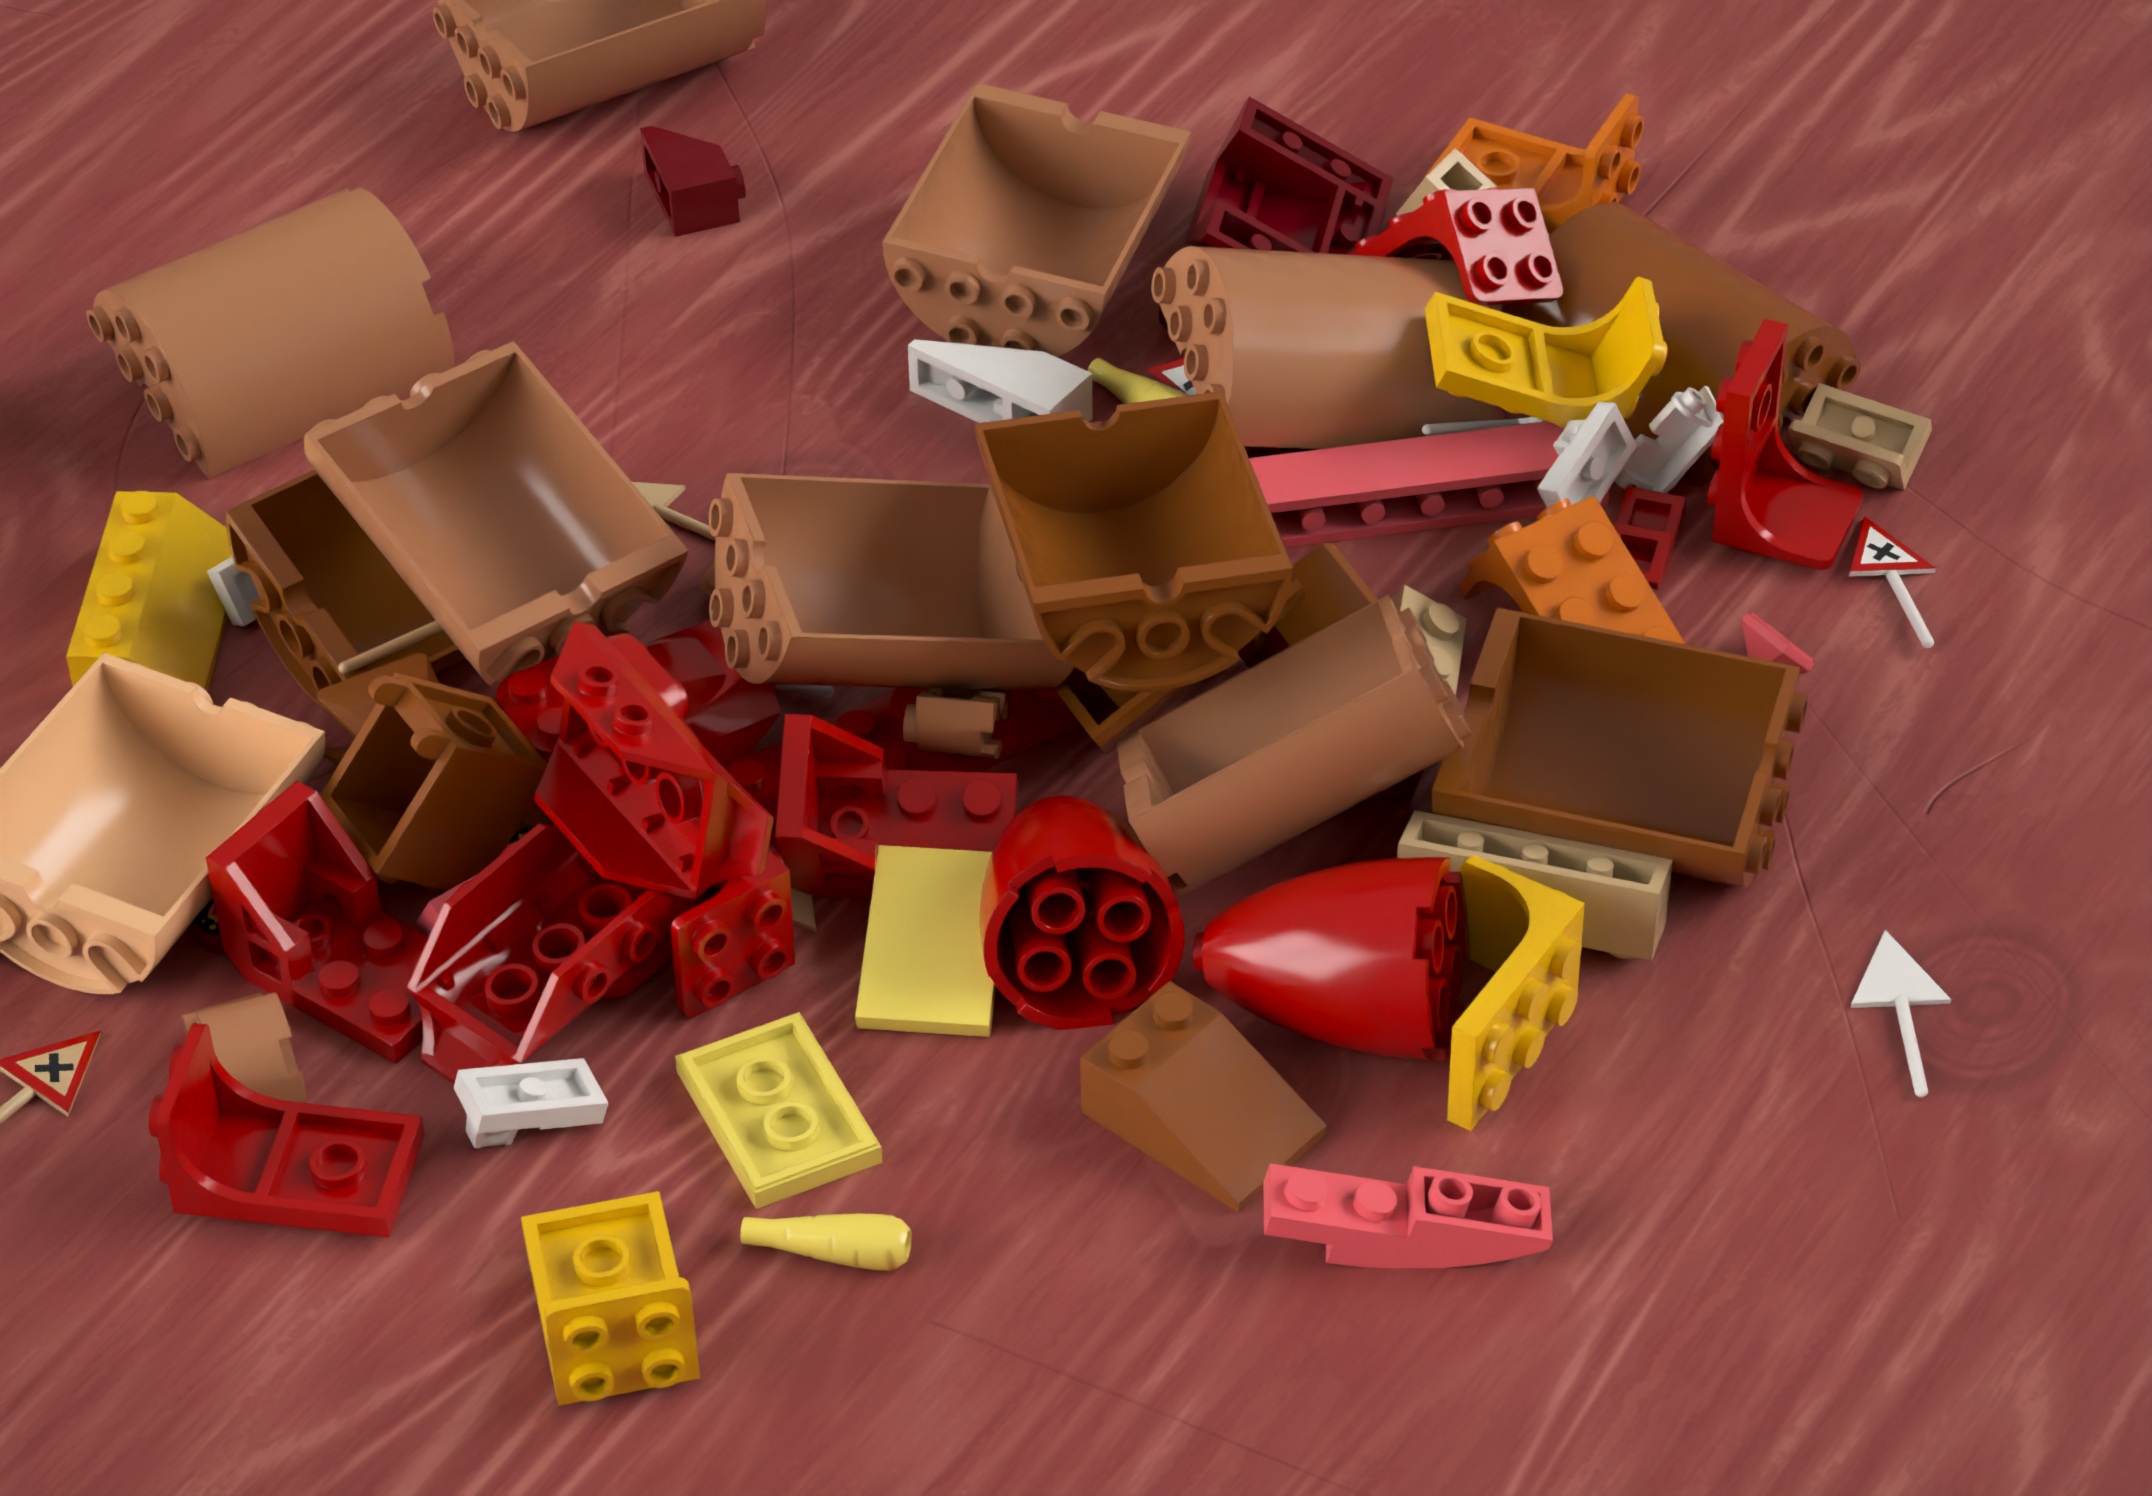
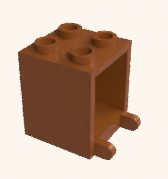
M395 672L393 677L386 675L378 676L368 687V692L376 702V705L326 784L320 797L374 871L376 878L387 883H397L398 880L420 884L431 892L443 894L479 874L501 855L535 802V792L546 769L547 762L493 698Z

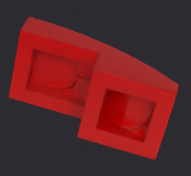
M1627 486L1617 522H1612V525L1650 587L1659 590L1671 561L1685 517L1686 497Z

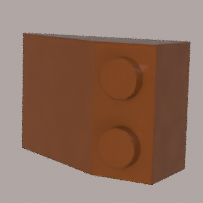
M1171 981L1166 983L1080 1057L1081 1113L1237 1213L1264 1191L1263 1181L1270 1163L1291 1166L1326 1135L1327 1125L1221 1012Z

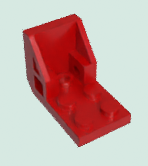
M785 714L775 839L785 866L790 870L791 888L814 897L871 899L879 845L993 852L1001 834L1016 817L1017 773L887 769L883 748L813 715Z
M295 781L206 857L223 950L247 981L268 993L276 992L279 999L397 1064L422 1041L423 1025L420 1006L407 986L429 937L381 911L376 874L318 792L299 781Z

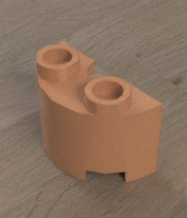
M929 688V691H922L917 695L915 704H907L903 724L904 742L917 743L918 750L921 752L998 759L1003 745L1002 740L991 739L995 720L1008 719L1011 690Z
M276 992L266 995L257 993L182 1014L186 1037L192 1023L209 1025L213 1048L219 1062L241 1084L260 1094L280 1100L294 1102L308 1100L302 1071L299 1072L289 1037H292L291 1031Z

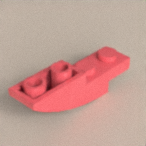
M1272 1163L1269 1164L1263 1181L1264 1235L1326 1244V1263L1364 1268H1451L1519 1258L1549 1250L1553 1242L1549 1187L1416 1166H1413L1407 1184Z

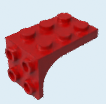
M1492 187L1483 190L1443 189L1425 196L1422 199L1424 205L1415 211L1392 218L1388 222L1389 228L1381 234L1358 241L1355 244L1356 250L1349 254L1455 261L1465 296L1469 302L1477 305L1553 302L1563 294L1562 282L1535 188L1501 189Z
M1764 318L1753 341L1747 339L1743 341L1737 356L1735 376L1724 377L1717 396L1716 411L1724 413V421L1717 429L1711 453L1712 459L1720 461L1719 470L1713 475L1707 496V505L1715 507L1712 542L1792 562L1803 567L1826 570L1832 567L1860 510L1863 491L1856 486L1816 475L1798 463L1784 446L1779 433L1778 416L1788 324Z
M769 844L765 870L759 876L735 877L711 885L701 895L708 899L706 902L684 912L672 922L671 940L677 1007L688 1018L695 1017L711 1008H716L739 993L766 979L774 978L783 970L795 965L790 870L785 866L780 853L771 844Z
M192 1023L184 1044L175 1045L169 1064V1082L164 1094L154 1097L148 1121L150 1135L158 1138L161 1152L159 1178L161 1183L168 1184L174 1213L388 1238L390 1237L425 1135L422 1116L286 1101L253 1091L233 1078L221 1065L213 1048L209 1025Z

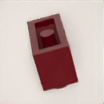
M654 126L640 128L644 173L675 237L740 222L738 199L746 197L744 178L738 165L730 166L720 145Z

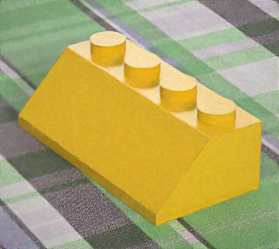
M116 491L66 655L72 686L81 679L103 653H107L129 662L140 663L149 669L182 681L196 683L208 692L228 615L207 571L232 556L227 527L178 493Z

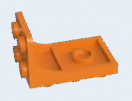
M1626 93L1591 140L1587 149L1568 146L1469 117L1425 177L1456 148L1498 188H1535L1547 233L1551 234L1561 224L1580 211L1600 203H1619L1624 194L1631 195L1635 190L1641 171L1640 162L1635 161V148L1641 139L1644 129V117L1638 115L1639 96L1631 93Z
M1594 495L1573 505L1568 498L1560 500L1543 510L1537 516L1538 521L1523 528L1516 521L1497 530L1487 539V543L1490 546L1487 551L1481 553L1468 563L1467 567L1470 572L1458 586L1463 597L1469 598L1498 585L1515 600L1524 613L1685 644Z

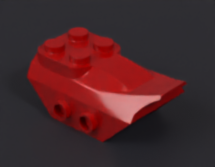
M710 620L644 643L651 656L667 671L672 679L677 680L683 686L688 699V712L684 717V722L722 766L748 756L782 712L775 695V684H753L747 682L736 669H730L727 666L725 643L721 627H713ZM559 656L510 675L500 683L496 692V703L547 764L558 740L564 699L560 692L550 683L551 674Z
M574 621L551 674L550 683L564 697L558 740L535 792L534 801L604 879L696 900L711 885L741 876H759L765 870L774 817L727 772L684 722V717L688 712V699L683 686L677 680L672 679L667 671L651 656L646 646L638 642L629 633L605 637L596 626Z
M538 823L518 841L509 844L497 859L472 880L459 886L453 896L444 902L407 986L418 1002L421 1011L423 1026L419 1058L426 1066L455 1084L458 1070L522 1063L600 998H617L629 994L673 957L671 940L672 922L679 915L706 902L708 899L699 896L696 900L604 879L555 824Z

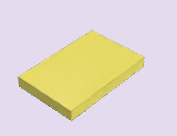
M888 845L878 846L876 872L855 1015L857 1029L990 1037L996 985L991 977H988L984 963L980 934V901L982 884L992 852Z
M800 1012L675 1056L676 1070L756 1209L883 1163L880 1143Z

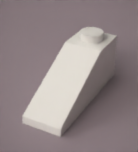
M914 339L908 344L910 391L978 423L1076 410L1081 411L1082 417L1086 421L1090 422L1093 419L1092 373L1043 351Z

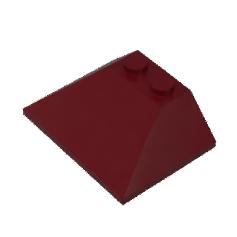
M1249 96L1206 175L1185 242L1196 247L1349 255L1356 250L1355 244L1358 241L1378 235L1393 178Z

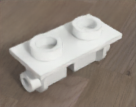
M1704 386L1699 392L1694 388L1688 387L1684 393L1676 392L1671 397V401L1649 424L1652 433L1659 437L1653 440L1640 434L1636 438V449L1614 480L1620 487L1626 489L1627 486L1632 487L1634 484L1637 488L1667 493L1678 483L1679 479L1707 448L1713 444L1717 429L1724 421V415L1716 411V400L1709 387Z

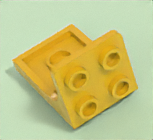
M1639 276L1635 278L1622 300L1613 310L1593 322L1574 327H1552L1438 292H1434L1424 309L1436 388L1445 390L1457 397H1469L1499 406L1510 413H1522L1549 421L1564 429L1569 420H1586L1598 401L1616 403L1623 419H1628L1637 406L1640 392L1651 376H1656L1660 373L1667 357V344L1663 341L1659 321L1660 309L1659 304L1655 301L1652 282Z
M1474 855L1469 856L1459 869L1463 879L1467 905L1468 959L1490 968L1496 973L1452 1026L1447 1121L1469 1131H1472L1488 1109L1496 1111L1502 1105L1508 1094L1513 1077L1522 1066L1530 1068L1535 1063L1543 1048L1547 1034L1555 1024L1563 1026L1572 1015L1578 999L1585 908L1584 902L1572 898L1559 890L1549 888L1510 871L1504 866L1494 864Z
M659 1191L521 1217L523 1236L558 1406L582 1401L592 1402L607 1396L654 1387L665 1388L680 1382L700 1379L691 1291L688 1281L679 1277Z

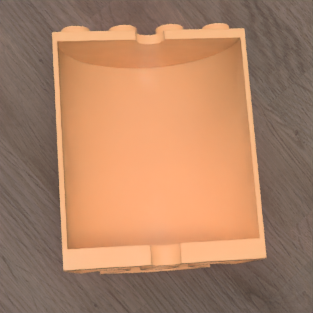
M103 653L0 768V953L27 971L47 981L80 992L115 994L121 993L129 983L138 980L142 982L212 899L213 893L206 857L295 781L306 785L322 762L325 751V731L314 728L308 723L295 721L258 708L252 703L241 702L233 698H229L223 707L213 705L208 692L196 683L185 682L149 669L140 663L129 662Z

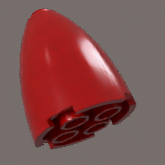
M1054 795L1039 799L1025 807L1001 834L990 856L982 884L980 934L988 977H991L998 990L1016 1006L1018 1014L1037 1024L1061 1030L1114 1025L1112 1015L1123 1014L1131 1010L1152 994H1155L1166 983L1172 981L1183 955L1185 940L1184 923L1180 908L1166 873L1160 864L1147 853L1135 831L1124 820L1095 802L1070 795ZM1070 931L1085 987L1065 983L1071 973V961L1064 933Z
M1450 857L1390 858L1356 862L1310 872L1272 885L1238 901L1211 918L1206 925L1205 932H1197L1195 935L1193 964L1197 972H1204L1206 983L1237 1006L1275 1026L1308 1039L1343 1049L1385 1057L1428 1061H1447L1451 1057L1452 1026L1464 1013L1463 1003H1453L1452 1000L1453 998H1458L1460 994L1463 970L1462 959L1469 958V936L1463 879L1461 872L1450 871Z

